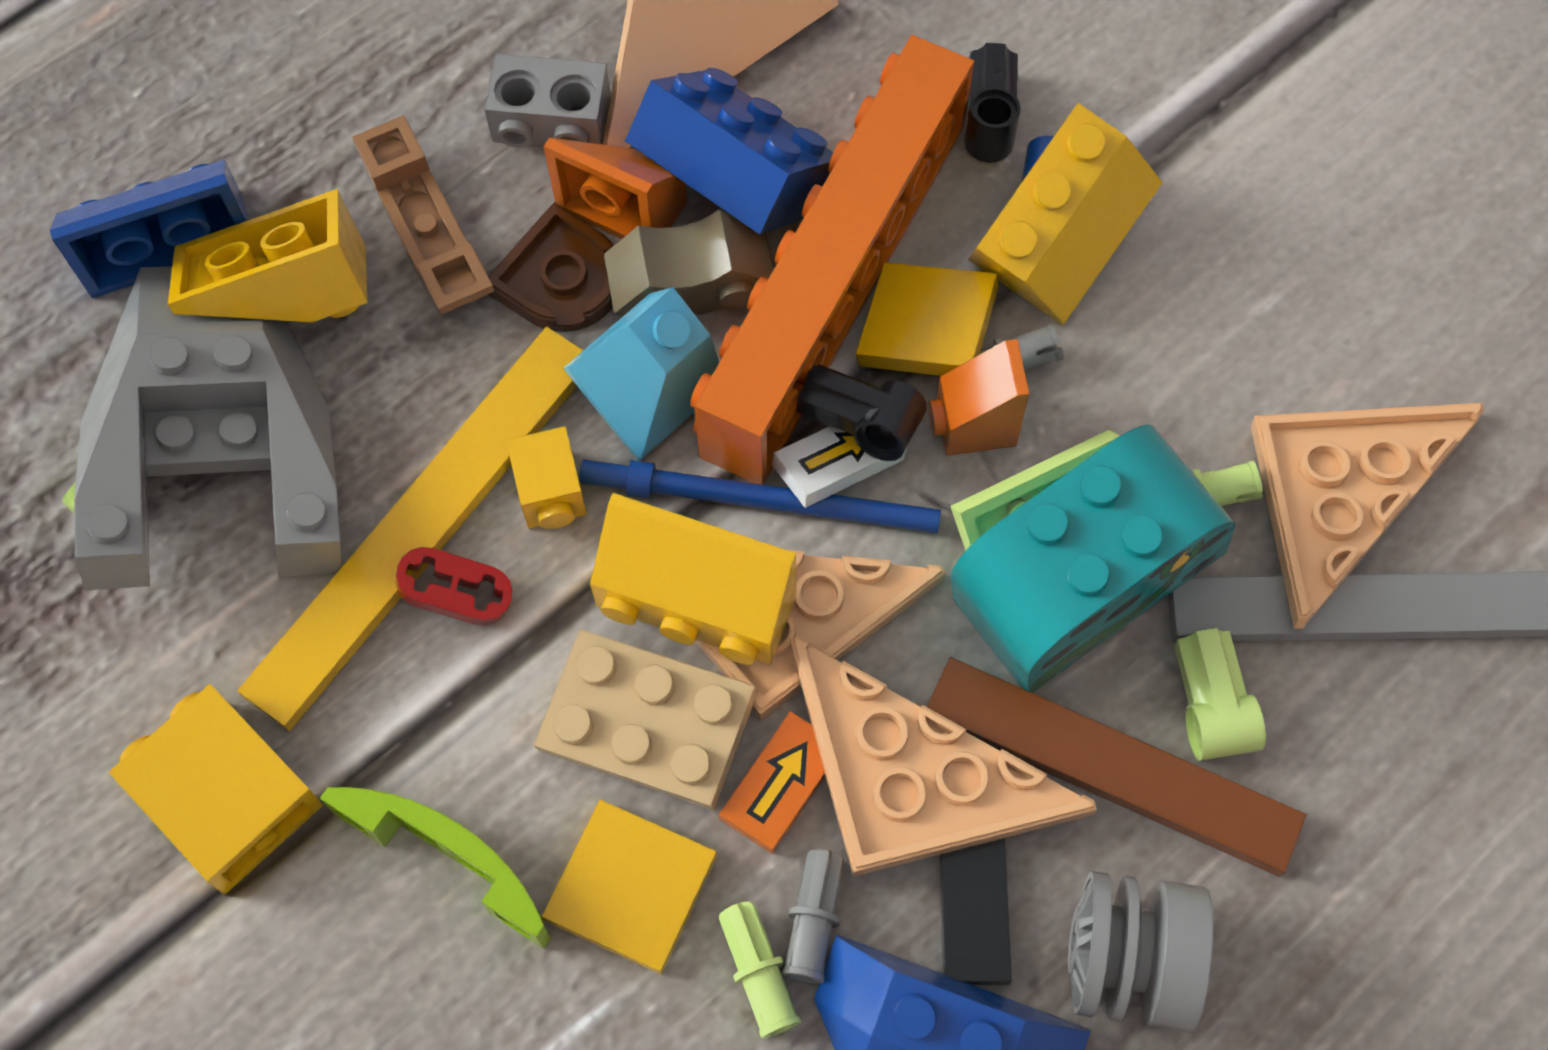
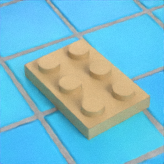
M580 629L533 746L540 752L714 811L758 691L754 685Z

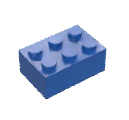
M707 68L706 70L692 73H678L676 76L651 80L625 142L758 234H763L804 219L802 217V209L810 190L815 184L823 186L830 174L828 167L833 152L826 148L827 141L821 135L806 128L795 127L781 117L782 111L775 104L762 98L750 97L736 87L738 82L733 76L717 68Z

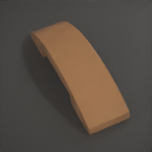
M400 116L352 136L356 149L394 229L440 315L494 292L493 285L470 241H466L429 169L426 157L405 116Z

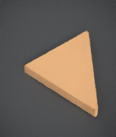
M628 0L602 145L624 148L632 147L625 142V139L651 80L676 76L678 73L703 71L707 68H717L734 77L838 6L839 0Z
M1482 403L1254 416L1251 432L1294 629H1303L1477 424L1484 412Z
M788 550L796 553V600L771 665L755 660L753 665L740 664L721 655L718 651L719 647L695 640V642L723 676L756 687L758 693L752 711L762 720L802 690L790 647V638L800 636L809 641L811 646L839 661L943 582L946 576L945 570L939 565L928 564V568L891 564V560L842 556V559L810 556L805 555L804 551Z
M800 636L790 638V647L853 877L1092 816L1097 811L1093 799L1084 794L1080 796L1049 779L1047 777L1048 774L1003 749L1001 751L970 735L966 732L967 729L924 705L918 706L888 689L885 683L845 661L841 663L816 649L806 639Z

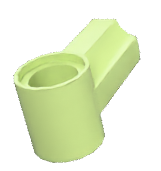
M1218 628L1206 629L1177 639L1174 650L1189 704L1187 705L1185 716L1186 730L1195 758L1198 761L1264 750L1266 731L1263 714L1257 699L1252 694L1247 695L1230 631H1221Z

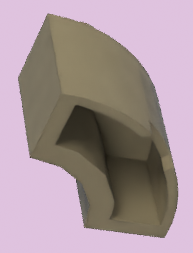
M718 210L703 220L678 227L653 228L638 225L604 253L614 314L621 316L629 312L648 294L674 287L695 315L722 308H744L748 304L750 294L758 279L762 276L769 279L773 272L766 233L758 234L723 210Z

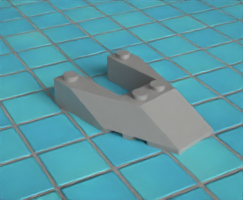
M172 266L140 267L81 420L74 497L75 560L84 591L150 586L147 477L271 470L278 578L336 574L341 569V544L330 411L288 322L173 314L168 306Z

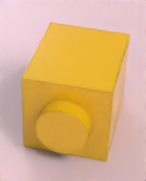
M566 426L506 440L519 500L528 529L538 526L544 529L561 528L572 523L576 517L587 515Z

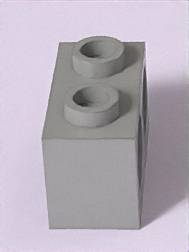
M495 54L485 106V114L492 142H500L511 147L521 148L528 145L544 146L550 137L602 144L611 97L607 64Z

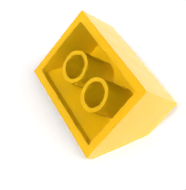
M1077 103L968 260L985 272L997 273L999 282L1060 325H1064L1163 182L1126 135L1080 103Z
M612 493L607 506L590 586L596 606L601 607L600 611L606 617L616 622L634 625L636 620L660 627V633L675 642L693 645L695 640L719 647V653L734 662L753 665L755 660L771 665L796 600V553Z

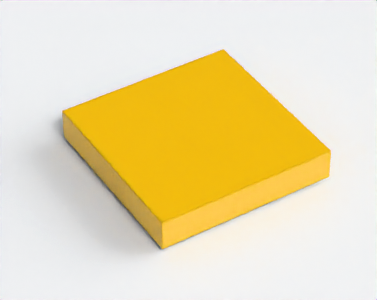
M884 262L856 351L858 366L942 376L980 355L999 287L997 273Z
M600 799L541 917L547 923L662 975L714 865L717 851Z

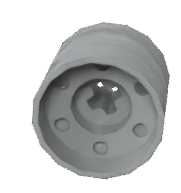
M1090 871L1086 878L1082 898L1073 914L1069 937L1068 974L1071 977L1072 1005L1075 1015L1093 1017L1097 1013L1104 987L1106 1013L1109 1020L1121 1021L1126 1014L1133 992H1139L1143 1019L1147 1026L1189 1032L1195 1030L1203 1014L1212 963L1213 906L1210 891L1202 886L1161 881L1154 892L1149 910L1141 909L1138 881L1135 877L1124 876L1120 881L1114 905H1112L1110 876L1108 873Z

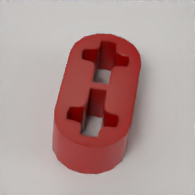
M419 547L406 553L397 565L396 586L398 593L406 602L415 607L471 624L486 626L496 623L504 617L512 601L513 590L508 577L501 570L487 564L435 548ZM423 563H430L434 566L433 576L451 582V586L447 588L438 584H429L425 592H419L414 589L415 579L406 574L408 570L419 571ZM482 581H488L494 584L492 594L500 597L501 602H490L487 605L486 611L474 608L475 597L457 591L458 585L470 589H478Z

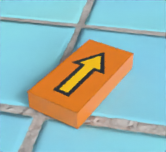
M790 711L719 813V820L772 855L826 777L812 724Z

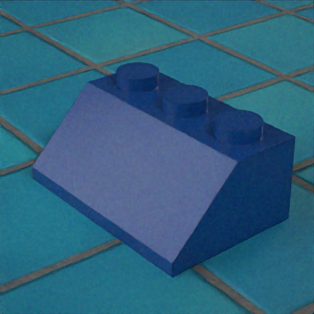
M224 159L211 164L194 166L187 172L156 182H144L131 190L100 200H88L75 208L56 213L50 228V234L53 242L91 298H96L134 285L140 267L172 266L175 246L250 219L240 189Z

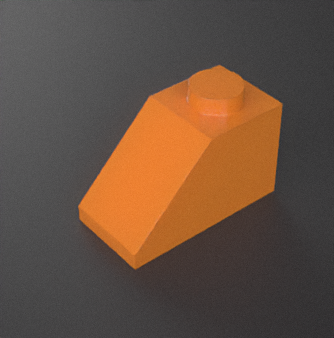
M1018 339L1005 340L940 376L936 400L928 401V415L932 435H942L946 456L1015 447L1017 445L1029 398V389Z

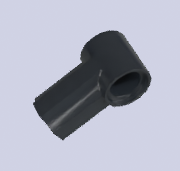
M985 43L983 47L971 51L969 58L975 61L964 143L966 150L972 157L979 161L991 163L1007 158L1012 152L1021 107L1017 99L1018 54L1010 51L1006 44Z
M820 364L818 366L813 365L809 371L797 402V413L854 435L856 443L866 454L882 461H895L902 457L927 411V402L923 395L915 387L905 382L890 380L876 387Z

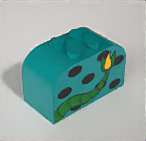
M1150 424L1142 425L1111 441L980 536L962 554L951 571L953 600L1019 686L1034 693L1226 554L1236 524L1156 428Z

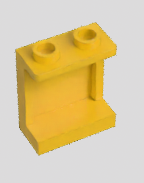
M211 684L206 686L201 692L191 693L180 700L172 709L170 719L150 736H143L132 742L121 754L120 762L108 772L201 876L224 895L323 806L312 791Z

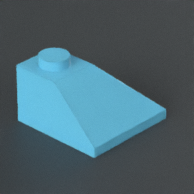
M674 287L648 294L563 369L637 460H642L695 413L694 407L690 405L694 388L704 373L713 374L719 364V360L711 335Z

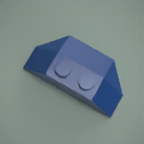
M838 934L835 937L824 969V983L819 984L814 997L835 1050H1085L1091 1032L1089 1028Z

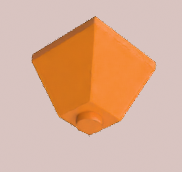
M550 137L543 146L555 203L586 223L620 239H623L638 225L653 228L672 227L687 203L685 182L638 150Z

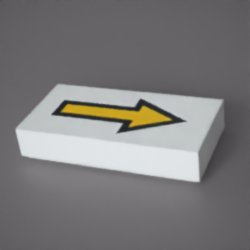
M829 426L774 452L772 466L806 508L903 461L906 449L902 457L895 461L875 459L858 446L854 435Z

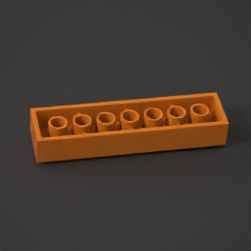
M912 34L900 55L893 52L889 56L880 77V85L882 86L875 98L868 95L860 105L854 123L856 130L849 142L842 139L837 144L829 162L828 171L830 174L824 185L815 184L810 190L802 209V217L804 219L797 231L788 230L783 236L775 255V263L777 265L769 279L762 276L753 287L747 304V309L750 311L741 326L733 324L727 331L719 351V357L722 358L713 374L704 373L694 388L690 405L694 407L695 411L693 432L697 434L699 458L752 483L765 484L773 470V453L785 448L803 416L797 413V402L805 378L813 365L818 366L820 364L830 368L874 290L884 262L889 263L965 127L975 60Z

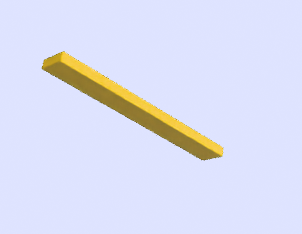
M547 326L239 687L237 692L242 698L290 732L402 598L396 586L397 565L401 558L410 550L419 547L442 550L511 467L512 464L506 440L540 432L575 390L577 385L563 368L583 351L581 348ZM423 563L419 571L408 570L406 575L411 576L416 581L430 563Z

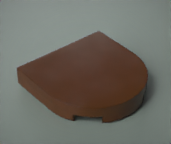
M554 202L489 274L488 278L493 285L494 292L488 295L527 321L543 329L547 326L553 331L566 332L586 328L601 320L613 308L604 253L614 245L599 230Z

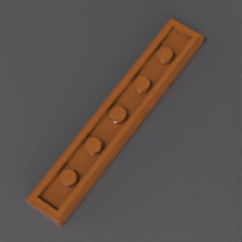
M952 657L949 658L927 705L929 709L967 729V733L999 751L1003 749L1037 769L1278 877H1281L1286 871L1307 814Z

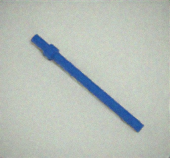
M583 459L579 474L580 483L626 489V496L651 499L652 493L937 534L941 516L940 509L834 494L805 508L790 488L656 470L655 463L631 460L628 466Z

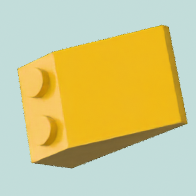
M338 189L188 241L174 248L168 306L173 314L312 323L329 316L332 318L347 316L360 305L368 303L366 246Z

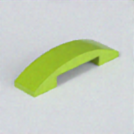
M327 787L320 797L334 815L384 847L387 846L401 826L492 884L481 901L491 916L543 949L549 943L551 936L545 922L513 871L488 845L458 822L416 801L372 789Z

